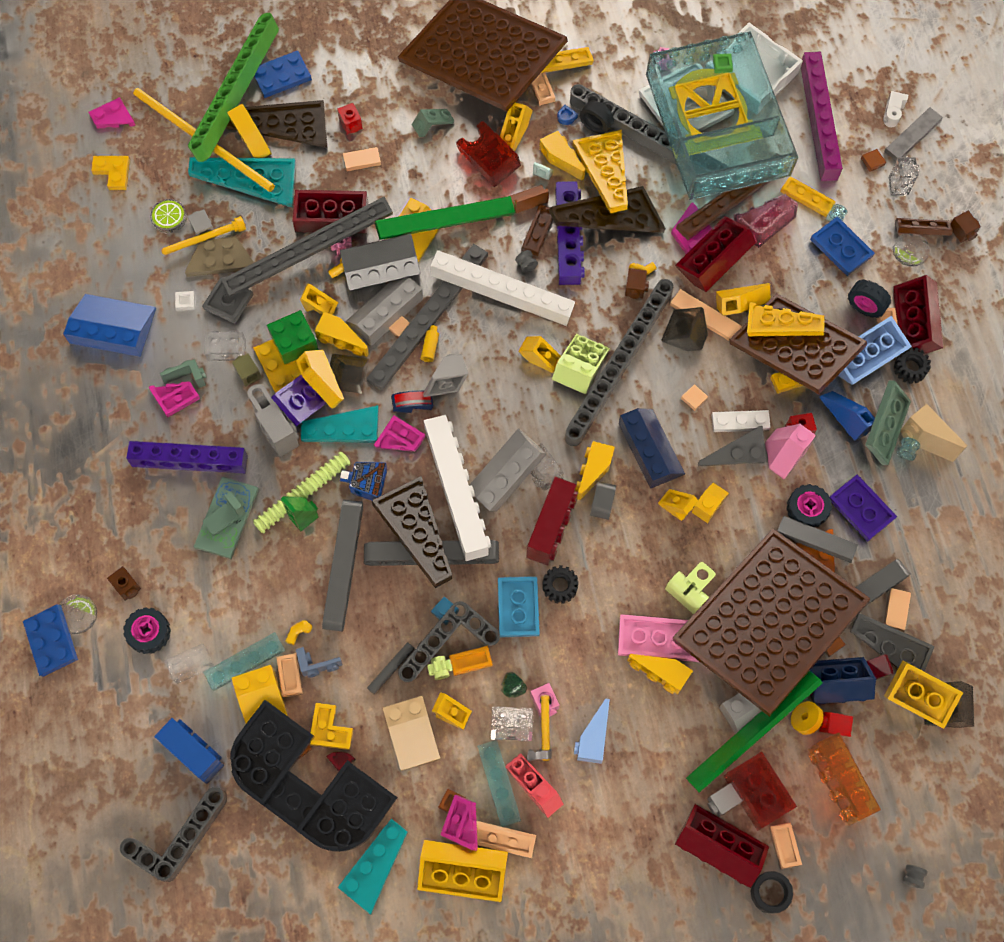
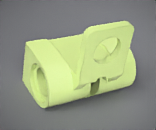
M700 562L687 577L680 571L677 572L668 582L665 590L692 614H695L709 598L702 590L716 574L704 562ZM701 569L706 570L708 573V578L705 580L697 577V572Z

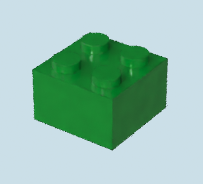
M301 310L267 324L269 334L284 365L297 360L305 351L319 350L317 341Z

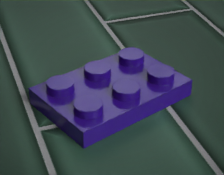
M302 375L271 397L296 427L327 404Z
M858 474L829 496L835 508L867 542L897 518L896 514Z

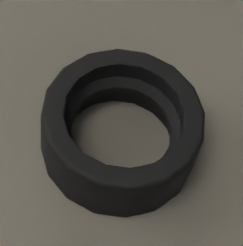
M589 101L580 111L579 117L581 122L594 133L604 134L614 123L612 112L599 101Z
M769 871L759 875L750 890L751 899L755 906L768 914L780 913L787 909L792 903L794 895L789 879L776 871ZM766 880H776L784 889V898L778 905H768L760 897V886Z

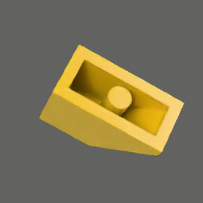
M541 336L526 337L518 351L528 362L551 373H554L556 364L561 357Z
M712 483L695 504L692 513L708 523L729 493L715 483Z

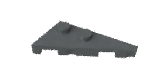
M763 426L755 428L699 460L698 466L765 463Z

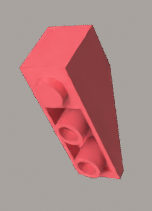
M521 753L505 766L547 818L564 805L557 791Z

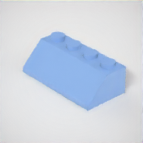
M892 316L858 336L867 341V346L838 376L853 385L912 347Z

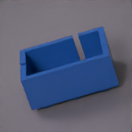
M171 718L154 737L199 779L208 784L224 766L220 762L222 757L210 746L206 749L205 747L208 744L196 733L191 735L193 730L181 719L175 721Z

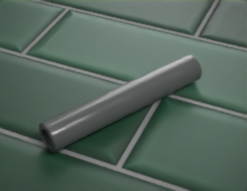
M407 642L367 689L375 694L411 654L414 647Z

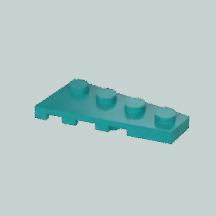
M379 406L303 421L301 441L375 443L378 439Z
M392 818L338 886L342 892L370 915L408 834V831Z

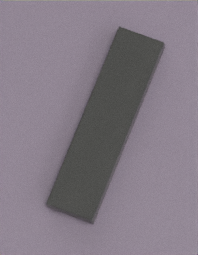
M783 516L778 528V532L789 540L852 563L858 547L856 543Z

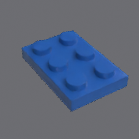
M298 50L261 64L254 75L264 98L312 80Z
M838 216L810 238L846 276L858 269L875 254Z
M56 604L23 621L39 676L44 677L78 660L61 605Z

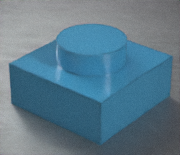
M443 597L431 610V613L440 620L453 603L446 597ZM457 607L454 608L455 614L459 612ZM448 620L443 621L445 625H447L450 622Z

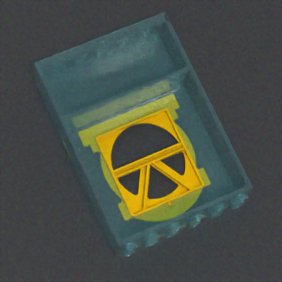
M751 31L740 32L731 36H722L714 40H705L696 44L691 43L683 47H673L669 50L656 51L649 55L646 77L689 200L792 175L799 157ZM731 53L733 72L715 73L713 54ZM705 85L716 86L712 105L707 103L693 90ZM724 89L730 93L735 100L719 103L722 90ZM687 97L692 99L701 108L685 111ZM734 108L739 109L737 124L723 129L701 133L688 121V119Z

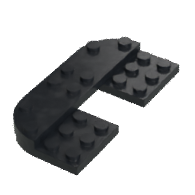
M264 700L238 734L231 749V772L238 786L306 839L322 849L344 852L364 844L373 835V832L398 797L348 760L322 795L290 772L315 736Z

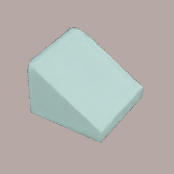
M534 162L533 174L546 180L550 179L554 170Z

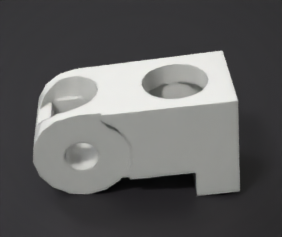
M891 91L883 122L887 127H895L902 116L900 109H904L908 100L907 94Z

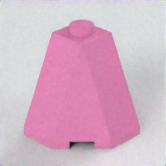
M801 424L777 428L765 442L769 469L785 479L805 455L816 435Z

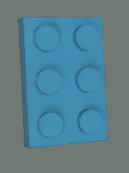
M537 577L498 578L500 637L539 636Z

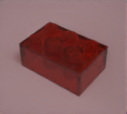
M763 752L758 753L723 776L728 784H732L742 799L740 804L757 831L797 807Z

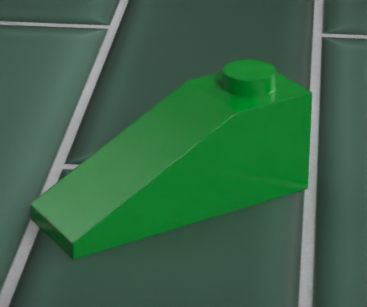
M283 496L281 498L288 518L300 532L319 518L317 513L318 507L313 501L308 502L305 497Z

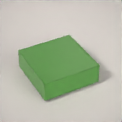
M731 53L713 54L715 73L733 72Z

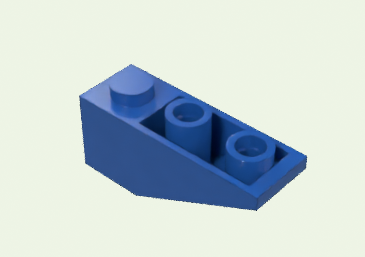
M834 391L819 397L854 441L866 436L871 431L875 417L866 407Z

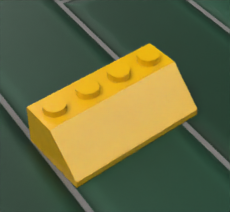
M424 840L420 856L417 890L501 902L508 852L477 848V851H474L462 845Z

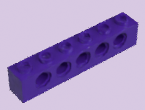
M577 181L556 182V205L570 203L566 201L574 202L581 199V188H578ZM557 226L559 285H580L581 278L585 277V268L581 267V262H584V251H580V246H583V235H580L582 227Z
M129 441L126 459L132 467L246 474L248 455L245 448Z

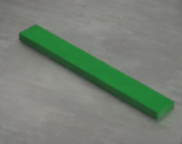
M511 196L376 220L375 226L379 240L410 233L414 234L510 216L516 212Z
M809 671L770 717L763 711L757 714L687 776L688 782L700 793L822 684V681Z

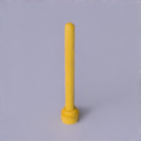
M241 216L234 218L231 224L164 247L161 252L167 255L233 230L235 232L246 230L245 223Z

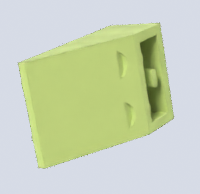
M576 334L558 360L552 380L586 394L593 384L610 348L585 336Z

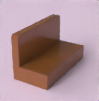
M542 185L510 195L516 214L537 207L539 204H546L549 201V191L544 189Z

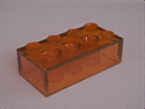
M839 732L817 742L808 749L810 752L808 754L809 758L820 771L818 773L824 784H827L830 790L829 796L834 803H837L840 809V817L845 823L847 822L850 826L881 810Z

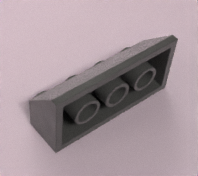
M411 233L340 250L349 290L421 274Z

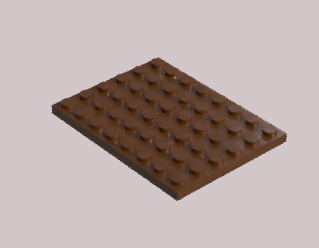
M449 0L400 53L398 59L401 63L507 112L564 47L568 39L563 34L484 0Z
M772 529L673 636L672 641L770 717L868 604L870 598L778 531Z

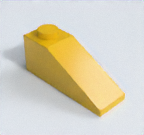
M515 102L507 111L495 153L509 157L513 156L528 127L533 111L527 105Z

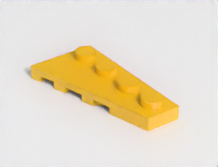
M753 302L749 304L748 336L824 335V315L802 311L795 313L791 312V309H773V306L769 305L762 307L757 306Z

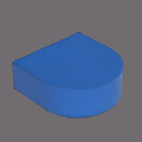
M566 104L558 111L557 115L558 122L562 125H570L578 118V113Z

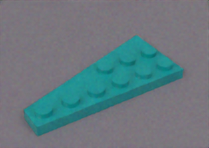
M195 157L189 158L188 174L190 177L293 208L296 171L295 158H238L273 183L275 188L272 192H268L222 158L209 157L204 162H198Z

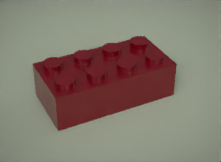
M295 190L292 219L295 232H315L368 205L367 191ZM367 228L357 233L367 234Z
M554 477L527 545L526 558L547 566L550 560H555L558 551L557 543L561 544L565 526H568L571 511L575 508L578 499L577 484Z

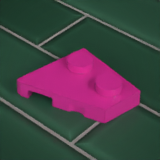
M190 381L179 384H166V386L162 387L149 386L150 391L167 418L200 399Z

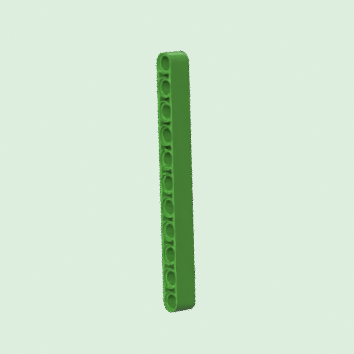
M264 13L258 18L188 144V148L198 162H204L211 156L230 121L227 112L237 107L279 31V27L271 13Z

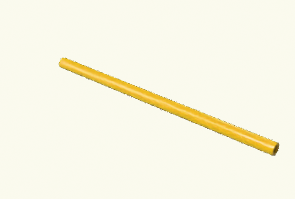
M136 88L134 90V96L190 136L194 135L196 129L141 89ZM218 144L213 150L215 154L268 192L274 190L275 185Z

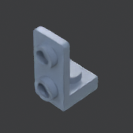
M304 647L296 649L303 676L308 678L319 675L321 671L327 670V672L338 670L339 666L343 665L341 658L338 657L309 666V664H313L310 652L306 653Z

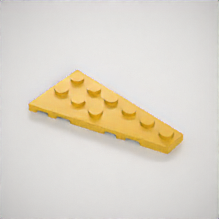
M622 130L573 140L572 146L609 212L614 213L627 210L628 201Z

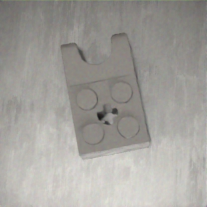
M256 384L250 387L247 394L255 411L257 421L278 456L282 457L299 446L297 441L299 436L292 421L289 422L286 417L287 415L280 407L278 408L263 385ZM256 391L263 393V396L257 399L253 395Z

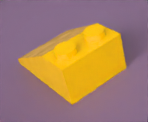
M902 661L884 696L944 729L963 692Z
M271 665L231 678L246 724L264 700L287 715L275 670Z

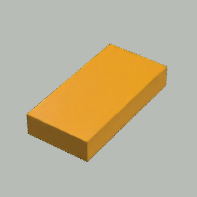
M488 646L449 655L454 676L493 666Z

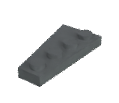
M861 613L856 616L850 631L880 655L887 654L890 663L899 668L902 661H905L925 672L935 647Z

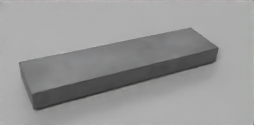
M929 107L886 147L884 152L898 162L939 124L943 117Z

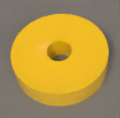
M810 701L799 704L791 715L792 727L803 735L814 733L823 722L822 709Z

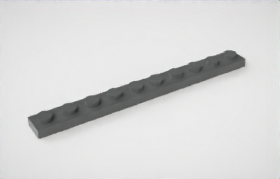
M382 197L221 279L229 296L233 297L375 224L376 220L391 216L393 211L386 198Z
M473 243L461 259L481 266L488 257V252ZM443 281L368 375L367 381L382 391L425 337L426 331L430 330L431 325L437 322L463 287Z

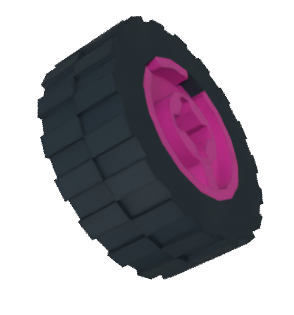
M865 279L858 280L854 284L847 298L854 309L871 318L882 317L891 304V296L887 290L878 285V283Z
M811 484L801 485L792 492L787 501L786 510L791 519L815 528L821 526L829 517L832 510V501L829 498V494L823 488Z
M145 607L131 613L130 617L126 619L125 626H123V635L126 638L125 641L135 651L142 652L143 654H152L160 651L167 644L171 628L169 627L168 620L160 611ZM146 628H149L151 630L144 634V630Z

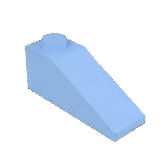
M610 699L604 700L580 736L579 742H575L574 754H577L578 761L602 763Z

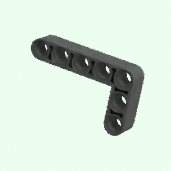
M455 602L398 670L399 678L404 682L413 681L460 624L483 644L488 646L498 643L500 640L499 631L465 602ZM457 605L463 606L465 609L464 615L457 616L454 608ZM472 618H477L480 621L478 629L470 627V620ZM444 620H448L452 624L449 632H445L441 628ZM492 631L495 634L493 642L486 641V632ZM436 636L439 639L438 646L431 647L428 644L429 637ZM419 651L426 654V660L423 663H418L415 660V655ZM405 667H410L413 670L412 677L408 679L402 676V670Z
M217 787L208 789L163 856L133 838H126L121 842V854L158 880L164 882L173 881L227 802L226 794ZM215 793H220V800L217 803H212V796ZM203 811H207L208 818L205 821L200 822V813ZM191 829H195V837L191 840H188V831ZM135 843L136 850L129 854L127 851L128 846ZM181 847L183 854L180 858L176 859L174 852L177 848ZM151 854L153 861L150 865L146 866L144 860L146 856ZM169 866L170 874L167 877H162V869Z

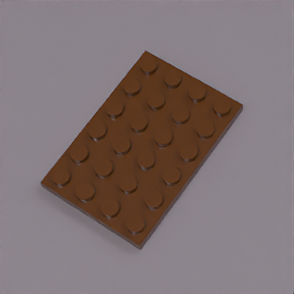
M777 293L765 304L773 306V309L783 310L785 308L791 309V312L795 313L800 311L813 313ZM826 319L824 335L748 336L747 322L729 339L730 345L817 394H820L867 346L866 340Z

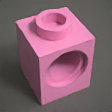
M550 683L530 692L540 717L541 695H549L551 701L549 717L557 713L556 710L559 709V703Z

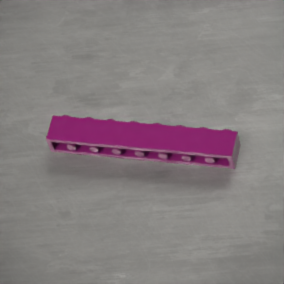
M821 51L804 52L801 74L820 181H837L843 167Z

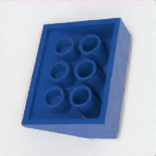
M85 294L70 315L63 334L69 344L141 357L156 307Z

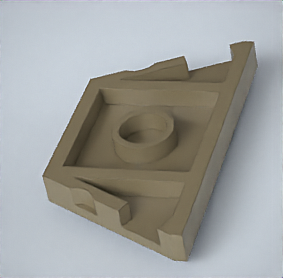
M237 237L208 239L198 244L185 270L186 277L237 272L254 262Z

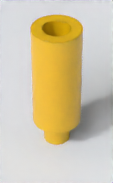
M431 325L430 330L426 331L420 357L424 362L434 361L439 339L438 327L435 325Z

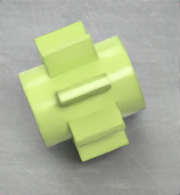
M445 656L434 657L430 660L431 664L427 665L429 675H434L435 680L445 679L450 676L449 671H453L451 660H446Z

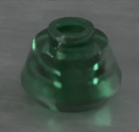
M507 672L501 683L503 687L501 691L506 697L517 698L526 693L527 686L514 672Z

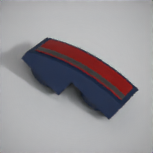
M425 390L392 394L393 412L411 413L413 409L432 410L434 406L432 396L424 397L423 393Z

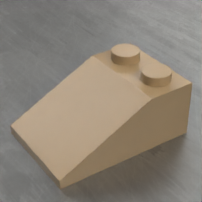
M928 404L914 413L900 431L903 438L912 445L952 462L967 447L966 443Z
M422 696L383 707L401 771L440 759Z

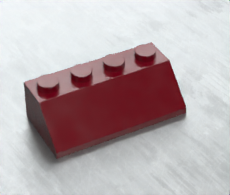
M724 216L675 266L694 286L707 292L756 241L749 227Z
M923 275L893 286L897 325L913 347V351L915 348H919L918 352L923 350L927 354L943 349L937 282L928 275Z
M694 804L675 842V845L682 850L689 852L702 862L708 863L721 873L732 877L740 884L749 888L752 887L762 871L769 850L768 845Z

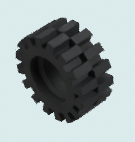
M913 347L901 353L894 362L895 375L899 373L898 378L901 379L903 377V382L905 383L909 380V384L913 382L916 384L922 381L931 368V360H927L929 358L928 354L923 355L925 351L918 352L919 348H915L913 351ZM906 361L916 362L919 370L912 371L907 368Z
M559 565V568L554 566L552 570L549 569L543 579L544 595L548 596L551 602L554 600L557 604L558 602L564 604L565 601H571L572 597H575L579 585L578 577L574 575V571H570L567 566L562 568L563 565ZM557 578L565 579L568 583V588L564 591L555 590L553 587L554 580Z

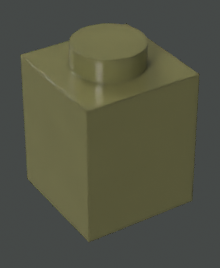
M249 353L240 355L232 361L235 371L245 387L262 378Z

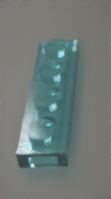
M274 632L203 673L211 689L215 691L231 682L232 677L249 672L284 652L285 649Z
M497 740L478 745L477 748L501 827L521 822Z

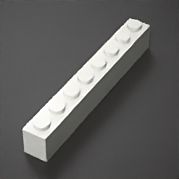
M438 250L431 264L430 276L567 326L575 304L573 300Z
M446 415L424 420L425 433L465 561L488 556V548L491 547L490 539L483 532L486 530L483 519H479L478 516L480 513L478 502L474 503L472 498L475 497L472 485H468L469 475L467 469L463 470L462 467L464 459L462 453L457 451V448H459L457 437H453L451 433L454 432L452 422L447 420Z

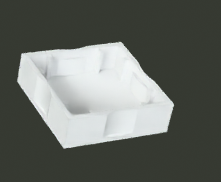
M748 23L733 38L729 45L717 53H731L733 72H730V74L734 73L738 82V86L735 87L744 98L747 109L756 116L799 73L803 62L792 52L776 44L768 35L751 23ZM713 58L706 64L705 69L714 70ZM724 89L722 90V91L725 92L727 95H729L731 98H733L732 95H731L730 93H728L726 90H724Z

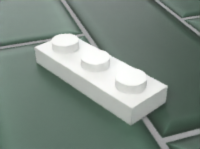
M769 410L712 412L711 415L713 432L752 431L759 426H763V431L770 430L771 428Z

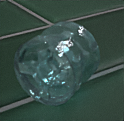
M905 437L901 441L902 446L898 448L897 454L905 460H914L917 456L916 451L919 450L921 445L917 440Z

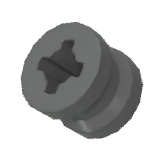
M530 250L521 252L515 259L517 264L521 265L523 273L532 271L538 265L537 260L532 257L533 254Z
M906 865L907 874L903 877L902 882L912 887L924 889L925 884L923 880L927 876L928 871L914 865Z

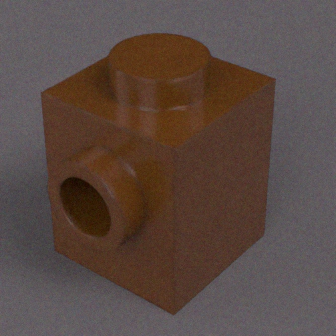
M969 210L954 217L950 223L953 234L960 243L976 238L977 232L981 228L979 221L973 217Z
M629 268L625 296L638 299L643 298L644 292H648L649 281H646V270Z
M124 566L107 577L108 581L125 601L134 598L141 589Z

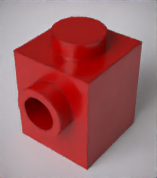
M354 103L337 108L339 120L347 135L363 129L361 117Z
M812 413L790 416L785 424V427L801 424L813 434L817 431Z
M823 712V722L819 732L851 737L853 716Z

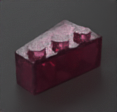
M786 194L764 202V205L756 208L753 206L747 212L734 214L733 220L750 228L756 241L754 245L759 248L796 218L798 203Z

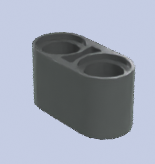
M597 482L590 516L609 520L617 485Z

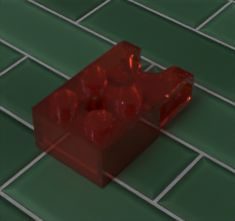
M481 121L476 125L480 135L478 140L469 142L464 138H460L456 141V145L461 154L495 188L517 170L521 163L518 154L484 121Z

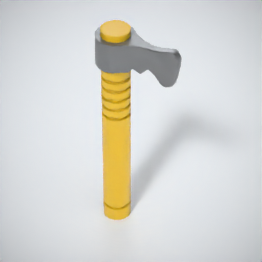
M541 695L542 748L536 752L529 749L527 761L535 759L549 761L552 758L550 748L549 695Z

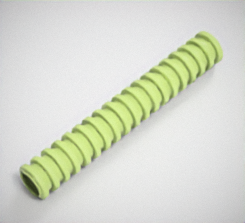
M338 452V456H333V460L330 459L329 463L324 464V467H319V471L316 470L315 474H311L310 478H305V482L302 481L300 486L297 485L296 489H292V492H288L286 495L288 497H305L308 499L309 495L312 496L314 491H318L317 488L323 487L322 484H327L328 480H332L331 477L337 476L336 473H341V469H346V465L350 466V460L343 452ZM278 500L277 504H272V508H267V512H262L263 515H259L257 520L253 519L254 525L261 533H265L266 529L269 530L271 525L274 526L276 521L279 522L280 518H284V515L287 514L282 501Z

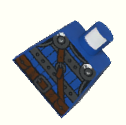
M355 462L353 472L342 470L340 481L350 483L349 489L352 494L372 501L382 496L387 465L385 462Z

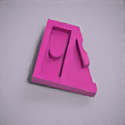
M120 97L88 112L97 129L106 127L117 128L119 125L129 124L130 127L135 126Z
M393 415L374 446L379 449L416 452L426 435Z
M454 795L440 835L477 851L476 803L459 795Z

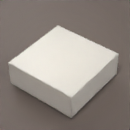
M194 291L175 292L176 311L195 310Z

